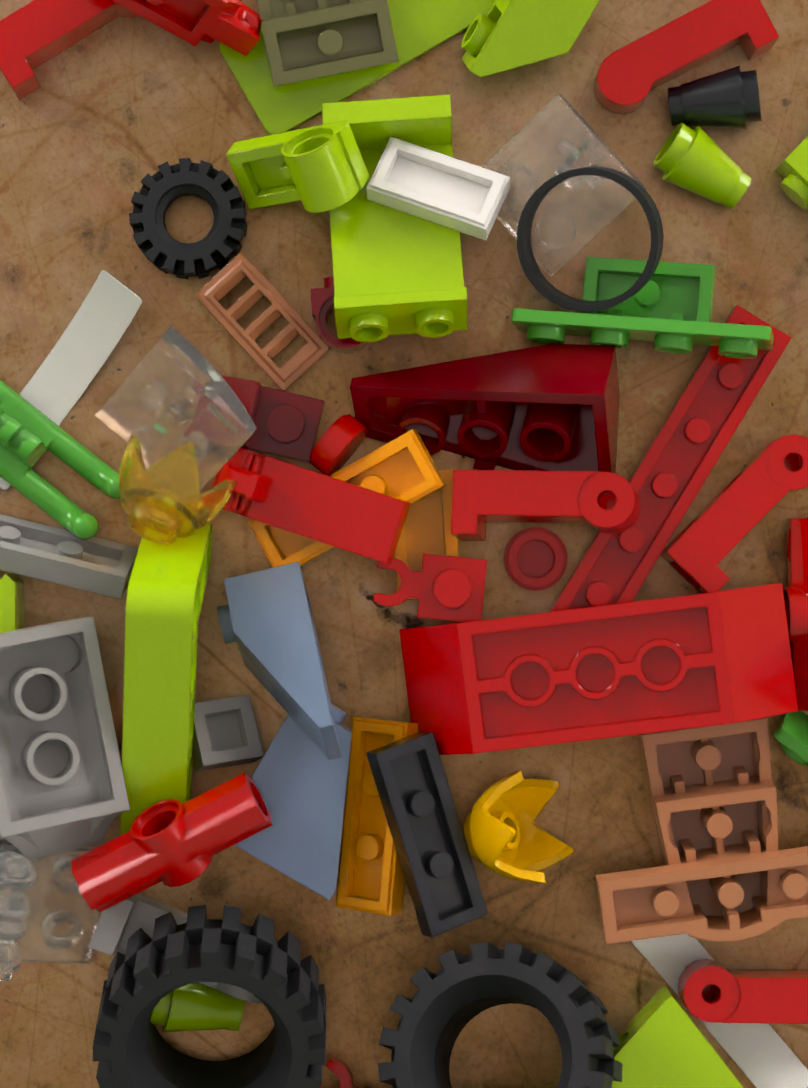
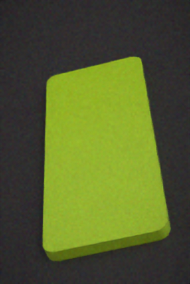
M387 0L399 62L275 87L273 85L262 26L260 40L247 56L221 42L219 48L265 131L269 135L296 129L322 114V103L343 102L463 33L478 14L486 17L496 0Z

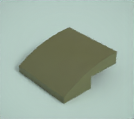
M257 0L259 15L263 19L261 26L274 87L399 62L387 0Z

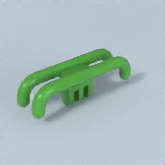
M0 380V477L80 539L92 538L98 531V522L95 517L73 503L31 468L48 449L81 477L112 499H123L129 494L131 489L129 479L108 466Z

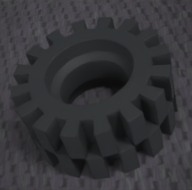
M190 158L179 159L178 164L169 165L167 161L157 166L160 171L153 176H150L148 173L141 180L143 184L139 193L135 191L131 200L134 206L133 212L129 213V220L137 246L159 270L166 274L168 272L172 273L177 278L188 279V276H198L201 279L209 277V272L216 269L222 270L233 255H238L242 248L241 241L243 236L246 237L247 212L237 186L235 187L230 177L223 170L218 171L213 168L211 163L203 160L199 164L191 162ZM183 196L200 197L213 210L214 221L210 232L202 240L195 243L176 241L167 233L164 220L168 207L173 201Z

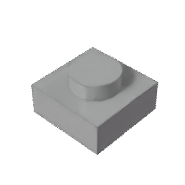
M250 694L195 703L193 760L196 772L256 762L263 757Z

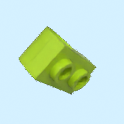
M348 120L234 142L226 154L249 210L301 200L305 210L308 212L320 213L329 211L351 200L359 189L363 188L370 177Z

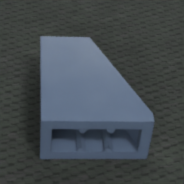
M333 704L331 706L342 757L329 760L288 714L251 777L260 790L270 812L272 826L234 844L329 901L338 883L352 741V729L342 724L347 713Z

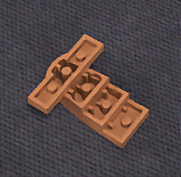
M768 718L725 725L639 734L643 766L665 866L596 875L603 936L606 944L688 933L689 937L708 941H740L761 935L781 925L782 920L808 917V846L778 850L776 786L772 782Z

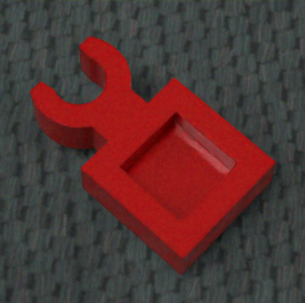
M423 553L422 572L411 571L404 562L395 558L392 559L391 564L377 561V568L394 570L401 578V586L394 594L374 593L373 601L377 604L396 606L407 598H418L417 617L459 622L480 621L482 619L487 560Z

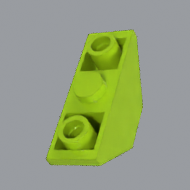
M496 0L486 17L478 14L468 27L461 43V48L466 50L462 60L470 72L479 77H484L566 54L570 51L600 0Z

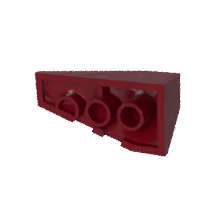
M547 344L352 378L350 390L355 418L368 428L365 437L389 443L408 431L416 429L430 456L440 452V450H445L475 459L473 468L479 470H494L497 465L511 470L616 473L620 392L616 346Z

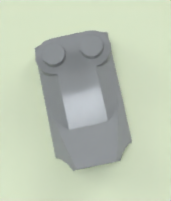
M88 616L0 633V838L15 846L26 860L102 844L106 832L113 821L123 811L130 810L94 617Z

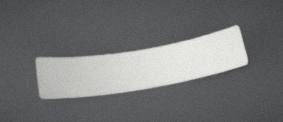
M102 270L74 318L19 395L59 426L121 339L142 304L141 298L108 272ZM0 477V488L7 490L11 485Z
M688 933L631 941L678 996L679 977L685 967L695 960H714L697 939L689 937ZM700 1020L756 1088H808V1069L768 1023H713Z

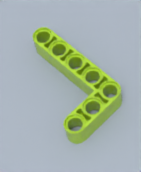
M148 518L129 580L126 601L122 770L130 810L121 813L120 835L130 831L136 817L154 803L165 799H176L183 804L191 800L198 620L210 571L212 523Z

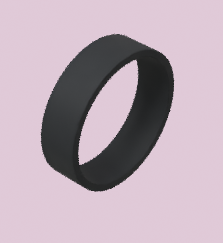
M589 166L576 168L560 173L544 182L527 201L517 228L518 256L523 271L530 283L551 302L575 311L593 312L605 310L634 296L653 276L663 249L662 220L658 208L649 193L630 176L606 167ZM575 176H599L620 184L638 200L649 222L651 247L647 264L632 287L625 293L611 299L585 301L562 293L544 277L533 255L531 228L540 203L555 186Z

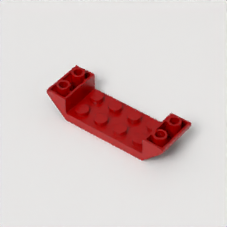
M782 583L480 621L454 622L399 629L410 720L413 723H418V732H433L439 755L476 754L725 725L798 711Z

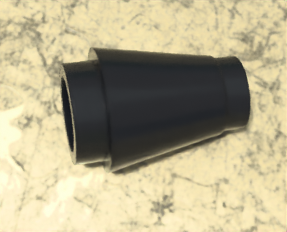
M739 65L681 84L678 87L668 88L672 126L684 123L687 126L746 129V123L762 121L756 70L740 72Z

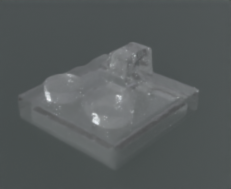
M562 94L556 95L482 166V168L510 177V189L497 219L516 240L519 219L529 198L544 182L565 171L589 166L611 168L630 176L647 190L642 182ZM582 175L561 182L545 196L533 219L531 246L535 261L550 278L553 277L631 205L636 198L620 184L604 177Z

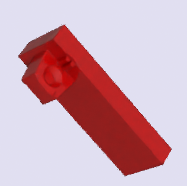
M226 443L207 502L209 505L385 564H391L411 504L410 502L230 443Z

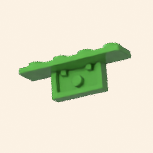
M587 257L582 300L602 301L625 293L638 280L647 261ZM659 261L648 283L634 296L614 307L593 312L581 311V313L514 308L511 321L519 331L527 332L528 341L540 344H564L565 335L590 337V345H614L616 349H627L629 340L654 341V350L673 354L692 353L693 344L719 346L718 354L721 356L741 359L756 358L758 349L772 350L774 340L772 329L769 326L711 322L716 268L714 265Z

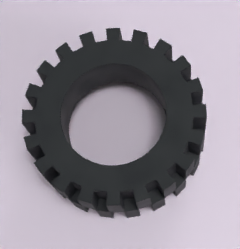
M206 905L188 907L187 921L180 925H177L172 912L155 918L152 939L142 928L128 938L126 955L119 951L117 952L110 964L108 978L104 980L93 1041V1061H99L96 1074L99 1087L319 1088L322 1082V1065H325L326 993L324 984L319 985V968L312 955L300 960L301 941L289 930L279 941L274 939V920L258 913L253 926L240 923L242 908L224 905L223 920L207 919ZM217 982L230 984L254 994L268 1009L273 1018L274 1027L269 1036L249 1053L230 1060L207 1061L187 1056L173 1048L159 1034L155 1024L151 1023L150 1016L159 1001L174 989L192 983Z
M489 942L470 944L472 954L466 956L454 949L438 956L443 968L435 974L422 967L410 979L419 988L411 1000L398 994L390 1008L391 1011L402 1015L397 1030L383 1027L379 1045L392 1050L391 1062L378 1063L380 1082L389 1084L393 1088H452L449 1075L451 1052L458 1035L465 1025L476 1015L491 1007L510 1003L523 1004L537 1008L542 1012L557 1034L562 1053V1071L557 1088H611L613 1081L622 1082L623 1064L614 1059L613 1047L620 1046L616 1028L609 1025L604 1017L608 1011L600 998L586 988L587 984L555 960L540 952L535 954L522 945L506 942L505 949H498Z

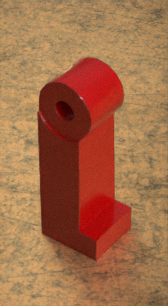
M34 0L0 20V70L18 99L21 100L41 87L32 70L119 16L122 18H135L139 15L111 0Z
M711 0L606 57L595 77L594 92L596 99L604 109L612 113L627 114L633 112L644 103L649 91L739 44L747 59L751 60L769 51L778 40L779 35L760 0Z
M792 434L782 436L765 446L664 548L660 556L699 594L720 590L730 578L717 564L787 493L795 492L808 486V439L804 436Z
M453 470L451 534L461 541H486V522L590 523L602 533L617 534L624 532L634 524L640 510L637 493L628 480L616 473L596 471Z
M700 959L686 966L679 977V996L690 1013L699 1020L713 1023L808 1024V970H727L725 966L715 960Z

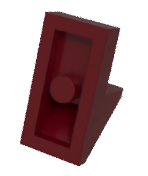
M201 372L187 434L310 463L309 457L315 445L325 402L324 400L265 387L257 381Z

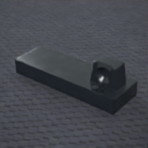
M421 731L366 752L408 891L414 903L422 935L433 938L488 915L433 732Z

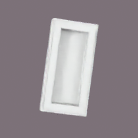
M390 137L366 188L367 200L486 241L510 189V177Z

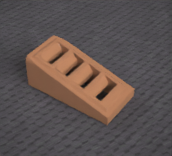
M242 252L233 258L195 294L198 301L282 391H286L330 350L324 341ZM246 277L253 286L230 308L225 310L219 301ZM264 297L271 306L244 330L237 321ZM282 316L289 325L261 349L255 340ZM300 335L307 344L279 368L272 359L295 337Z

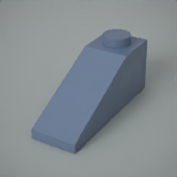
M299 562L224 579L228 604L218 606L217 610L225 643L237 642L245 666L329 760L342 757L310 599Z

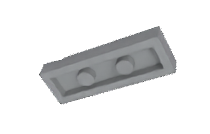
M0 514V570L118 599L123 598L129 584L138 547L97 537L80 539L68 530Z

